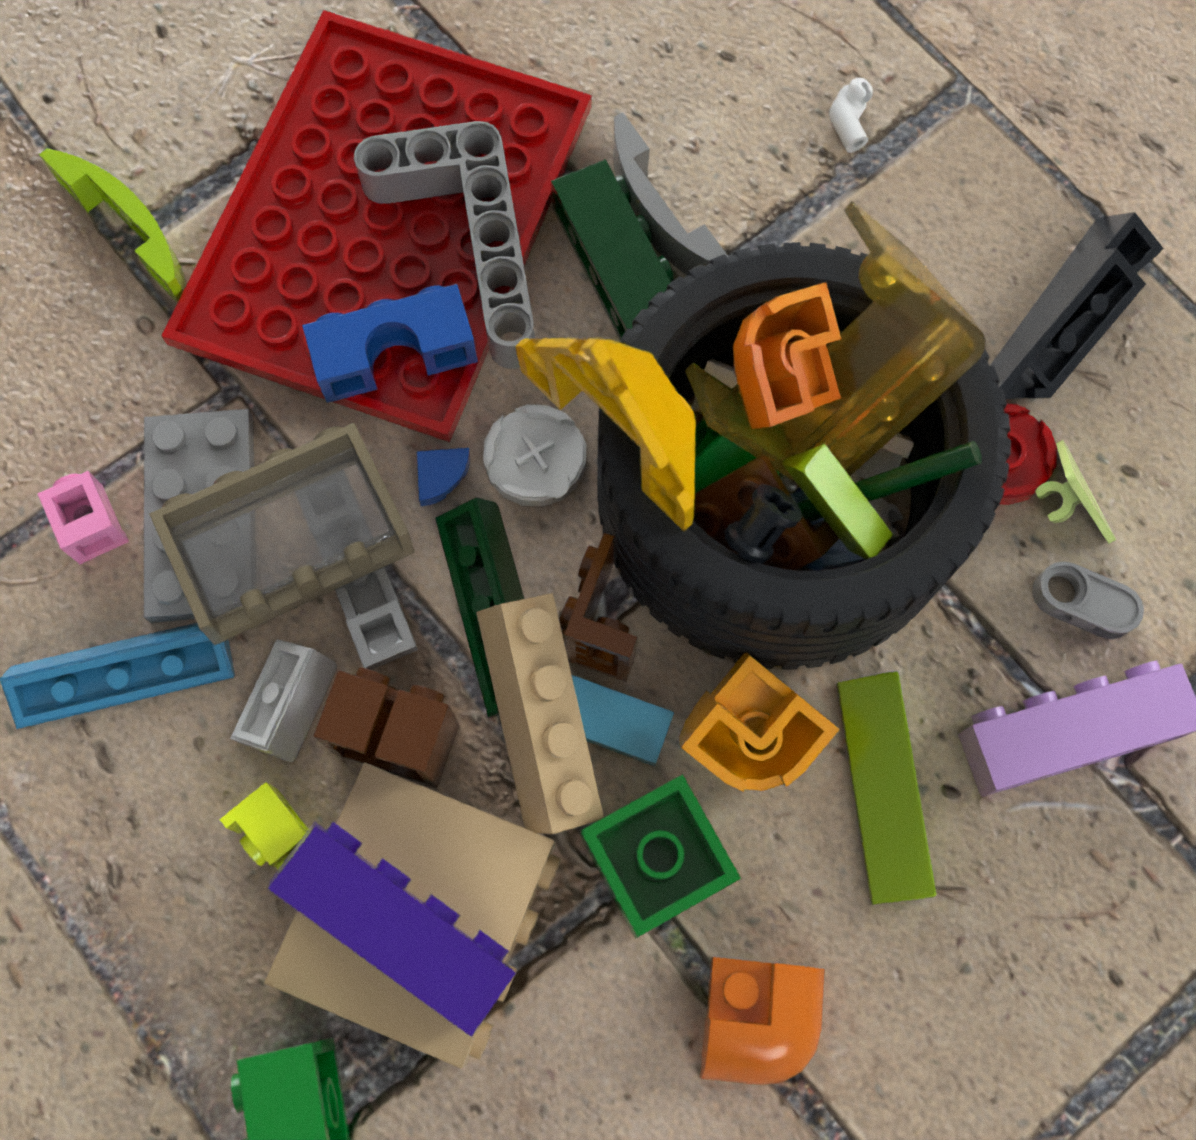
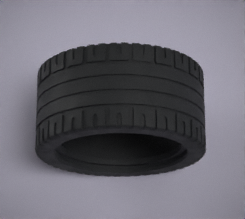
M784 242L783 246L778 247L775 246V243L759 245L758 249L751 250L750 247L736 250L732 256L727 257L726 254L713 258L708 265L700 264L689 270L686 277H678L668 284L667 290L664 293L659 292L649 301L647 310L642 309L633 320L632 329H627L619 343L652 353L676 392L687 402L698 393L703 380L702 374L710 359H715L734 367L733 345L745 318L761 305L777 296L826 282L841 335L840 340L826 344L836 382L856 393L872 406L891 430L909 436L912 439L914 445L908 458H905L906 464L971 441L978 445L982 456V463L911 487V508L904 537L880 554L860 563L822 571L781 569L761 563L754 564L743 559L739 554L727 549L711 538L694 521L685 531L677 526L642 491L640 446L599 407L597 502L600 524L603 525V533L615 536L613 563L616 568H620V576L628 588L632 587L634 590L633 596L642 606L646 605L650 609L649 614L659 623L664 622L667 624L668 630L677 637L684 636L689 639L688 644L700 650L704 647L711 651V655L724 659L725 656L732 658L734 663L744 653H748L766 669L781 666L782 670L798 669L799 666L803 665L806 668L821 667L824 662L828 661L830 664L844 661L851 654L853 657L867 652L872 645L875 647L888 640L892 634H896L905 627L969 558L983 539V534L990 527L996 515L995 510L1000 505L1004 493L1002 486L1007 481L1009 464L1006 463V460L1011 455V440L1007 438V434L1010 432L1009 415L1004 413V409L1007 406L1004 392L998 388L1000 379L995 367L990 366L988 363L990 357L983 344H977L975 341L977 335L968 323L963 324L959 320L961 315L950 304L946 306L941 301L942 296L931 287L928 289L921 286V280L910 273L904 275L898 272L899 267L885 261L882 264L875 261L876 257L863 252L857 255L851 253V249L836 246L835 249L826 248V244L819 243L801 246L800 242Z

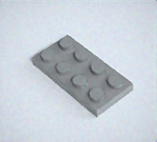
M249 409L144 417V618L150 623L195 619L149 513L162 508V505L168 499L176 495L194 494L212 486L217 478L228 472H243L254 467L253 415ZM255 510L183 542L214 612L240 601L239 598L242 594L257 589Z

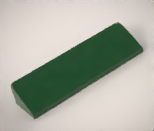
M476 497L435 517L487 716L496 717L499 716V711L476 612L525 598L499 506L495 502Z

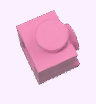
M89 471L82 474L63 476L54 482L53 487L38 493L60 549L77 563L87 562L129 542L126 533L121 529L103 485Z

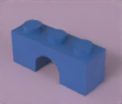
M457 284L447 287L430 286L421 290L417 295L398 300H378L361 310L346 314H325L315 322L302 325L316 379L327 403L377 390L373 374L374 362L383 350L392 346L404 345L415 349L424 360L428 376L478 362L474 338Z

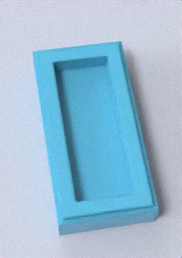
M572 675L586 741L655 767L674 712Z

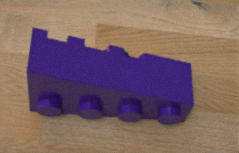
M314 822L271 878L268 889L472 1037L516 974L503 962L509 951L481 930L472 939L454 925L461 915L432 894L425 903L405 889L412 879L383 858L377 866H374L357 853V850L363 843L335 822H332L327 830L317 822Z

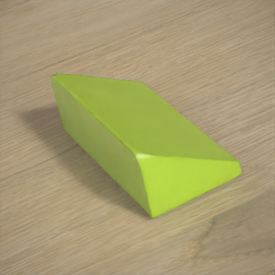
M823 444L786 458L782 465L848 551L866 560L878 555L893 534L828 447Z

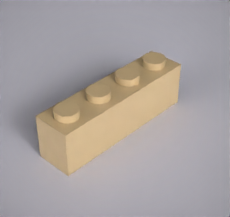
M553 593L503 603L476 612L525 829L535 833L555 834L604 818Z

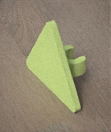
M1064 440L1057 442L1058 453L1068 481L1063 484L1049 481L1041 484L1035 490L1037 497L1040 499L1046 498L1053 493L1061 494L1063 497L1061 508L1047 515L1049 520L1053 523L1066 521L1074 513L1075 506L1082 503L1108 544L1116 541Z

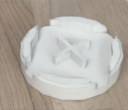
M527 404L515 408V412L508 414L505 418L502 416L493 423L484 440L483 462L490 483L504 498L521 506L544 507L563 500L577 488L586 470V443L580 430L575 426V422L566 413L548 405Z

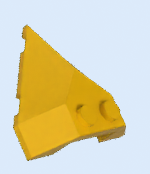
M524 338L515 348L521 372L560 410L582 391L640 446L642 491L683 531L693 524L695 415L686 400L676 392L652 353L610 339Z

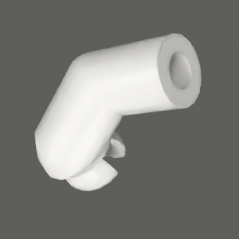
M855 78L849 85H844L829 110L830 120L846 151L849 153L861 149L868 142L859 118L866 108V102L873 96V89L870 83L863 78Z

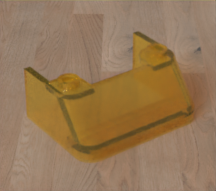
M853 201L844 209V212L870 251L860 266L858 278L864 292L874 302L840 333V340L831 342L827 346L841 399L816 407L813 412L777 425L751 429L738 384L732 389L694 363L685 370L707 426L755 457L760 455L767 456L774 469L793 481L795 480L782 465L785 459L823 444L828 447L847 474L851 476L980 359L985 349V336L968 312L906 245Z

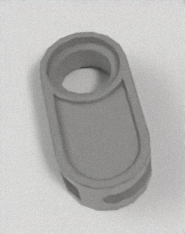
M1065 561L1054 563L1040 573L1033 583V598L1040 610L1054 618L1102 638H1121L1138 627L1143 619V603L1134 590L1074 563ZM1059 576L1070 581L1075 591L1072 602H1059L1052 597L1048 589L1050 578Z

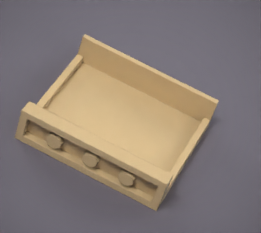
M365 762L336 823L363 843L357 850V853L374 866H377L383 858L412 879L405 889L425 903L432 894L461 915L454 925L472 939L481 930L509 951L503 960L506 964L509 962L516 942L527 945L539 916V912L530 909L539 887L549 891L561 858L552 855L556 847L554 840ZM298 910L264 984L460 1069L467 1065L470 1056L478 1060L481 1059L494 1025L485 1022L484 1018L472 1037ZM508 965L514 972H516L517 968ZM513 978L497 999L498 1001L504 1002Z

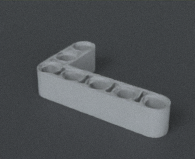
M474 121L377 135L364 139L358 144L354 152V161L364 194L371 201L387 204L464 192L489 351L492 359L499 366L507 369L520 368L515 346L524 338H535L504 149L499 131L492 124L484 121ZM478 154H487L483 157H474ZM430 161H437L436 163L431 165L425 164ZM381 168H385V169H386V170L381 171V172H374V171H376V170H378V169H381ZM486 197L496 198L495 200L490 202L480 201L481 199ZM493 241H501L505 243L499 247L486 246L488 243ZM501 286L514 288L506 294L493 292V290ZM508 332H517L523 335L515 341L500 339L503 334Z

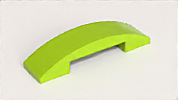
M48 148L39 154L56 181L87 213L104 201L145 242L135 250L137 256L149 275L178 303L187 285L184 273L155 218L142 201L120 180L89 161Z

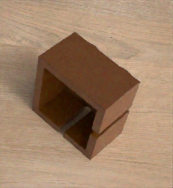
M359 667L355 675L338 670L313 737L322 745H325L334 755L362 764L365 762L387 772L438 788L459 728V724L450 706L443 703L445 696L420 685H412L410 692L397 690L389 685V677L366 668Z

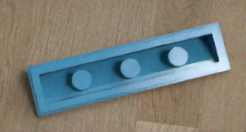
M193 623L14 665L0 677V682L16 729L234 678L235 672L229 639L214 645L200 630L198 624Z

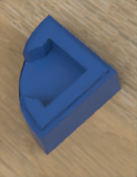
M469 447L417 451L418 489L421 507L441 502L465 478L470 466Z

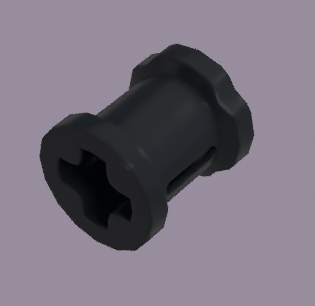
M767 484L757 487L752 494L753 504L740 521L729 524L724 531V538L728 545L743 559L754 564H763L768 561L773 555V544L784 530L795 527L802 518L799 506L790 496L780 489Z

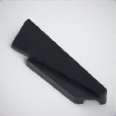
M1135 212L1100 217L1091 225L990 366L995 367L1000 379L998 388L1003 390L1005 399L1051 398L1146 285L1137 273L1164 248Z

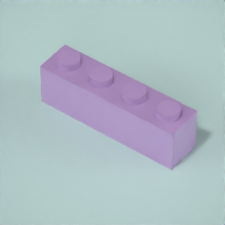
M1151 661L1124 671L1127 679L1109 684L1107 676H1101L1075 685L1076 694L1058 699L1056 692L1050 691L1022 701L1025 709L1006 715L1004 707L999 706L971 716L974 725L959 733L958 736L980 796H988L1195 733L1196 696L1182 663L1161 669L1158 661Z

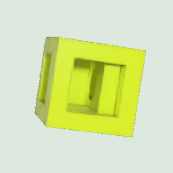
M267 782L219 819L225 828L239 834L243 831L246 835L239 842L257 865L261 867L268 862L270 866L277 868V870L309 830L279 789Z

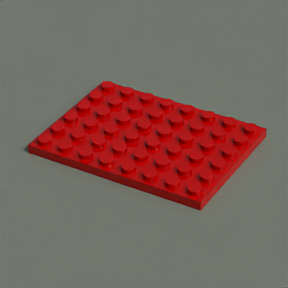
M323 10L161 337L171 347L325 399L316 379L302 325L315 322L325 314H346L361 310L378 300H398L417 295L421 290L430 286L447 287L457 284L474 338L477 363L428 376L424 360L415 349L404 345L392 346L383 350L374 362L373 374L377 390L333 401L336 404L450 443L489 351L464 192L387 204L376 203L364 194L354 161V152L359 143L372 136L474 121H484L492 124L499 131L502 138L521 253L525 266L552 202L551 181L562 177L592 108V95ZM478 154L474 157H483L487 154ZM430 161L425 164L431 165L436 163L437 161ZM381 168V169H378V170H376V171H374V172H381V171H384V170H386V169H385V168ZM486 197L481 199L480 201L490 202L495 200L496 198ZM493 241L488 243L486 246L499 247L505 243L501 241ZM501 286L493 290V292L506 294L514 288Z

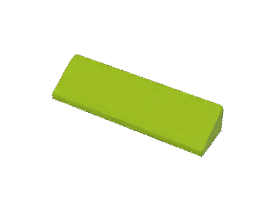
M897 671L838 682L837 690L871 905L936 897V887L899 673Z

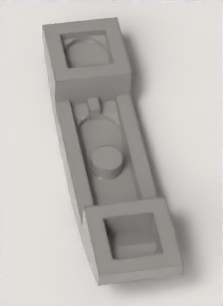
M622 112L614 117L613 159L616 176L621 175L628 186L631 196L630 206L635 215H643L652 234L651 244L686 275L694 267L700 264L706 266L711 259L726 254L705 224L690 233H687L648 180L650 149Z
M344 470L295 492L324 562L342 554L344 548L352 543L359 541L366 543L373 539ZM385 567L335 589L347 619L346 624L364 668L372 670L418 650Z

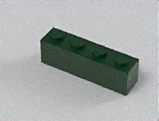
M604 159L552 180V208L617 336L621 340L626 330L632 329L633 320L642 309L647 310L649 301L659 292L664 293L667 290V285L674 281V276L667 259L663 255L657 257L651 245L652 234L643 215L636 216L630 206L631 196L624 178L621 175L614 176L608 162Z

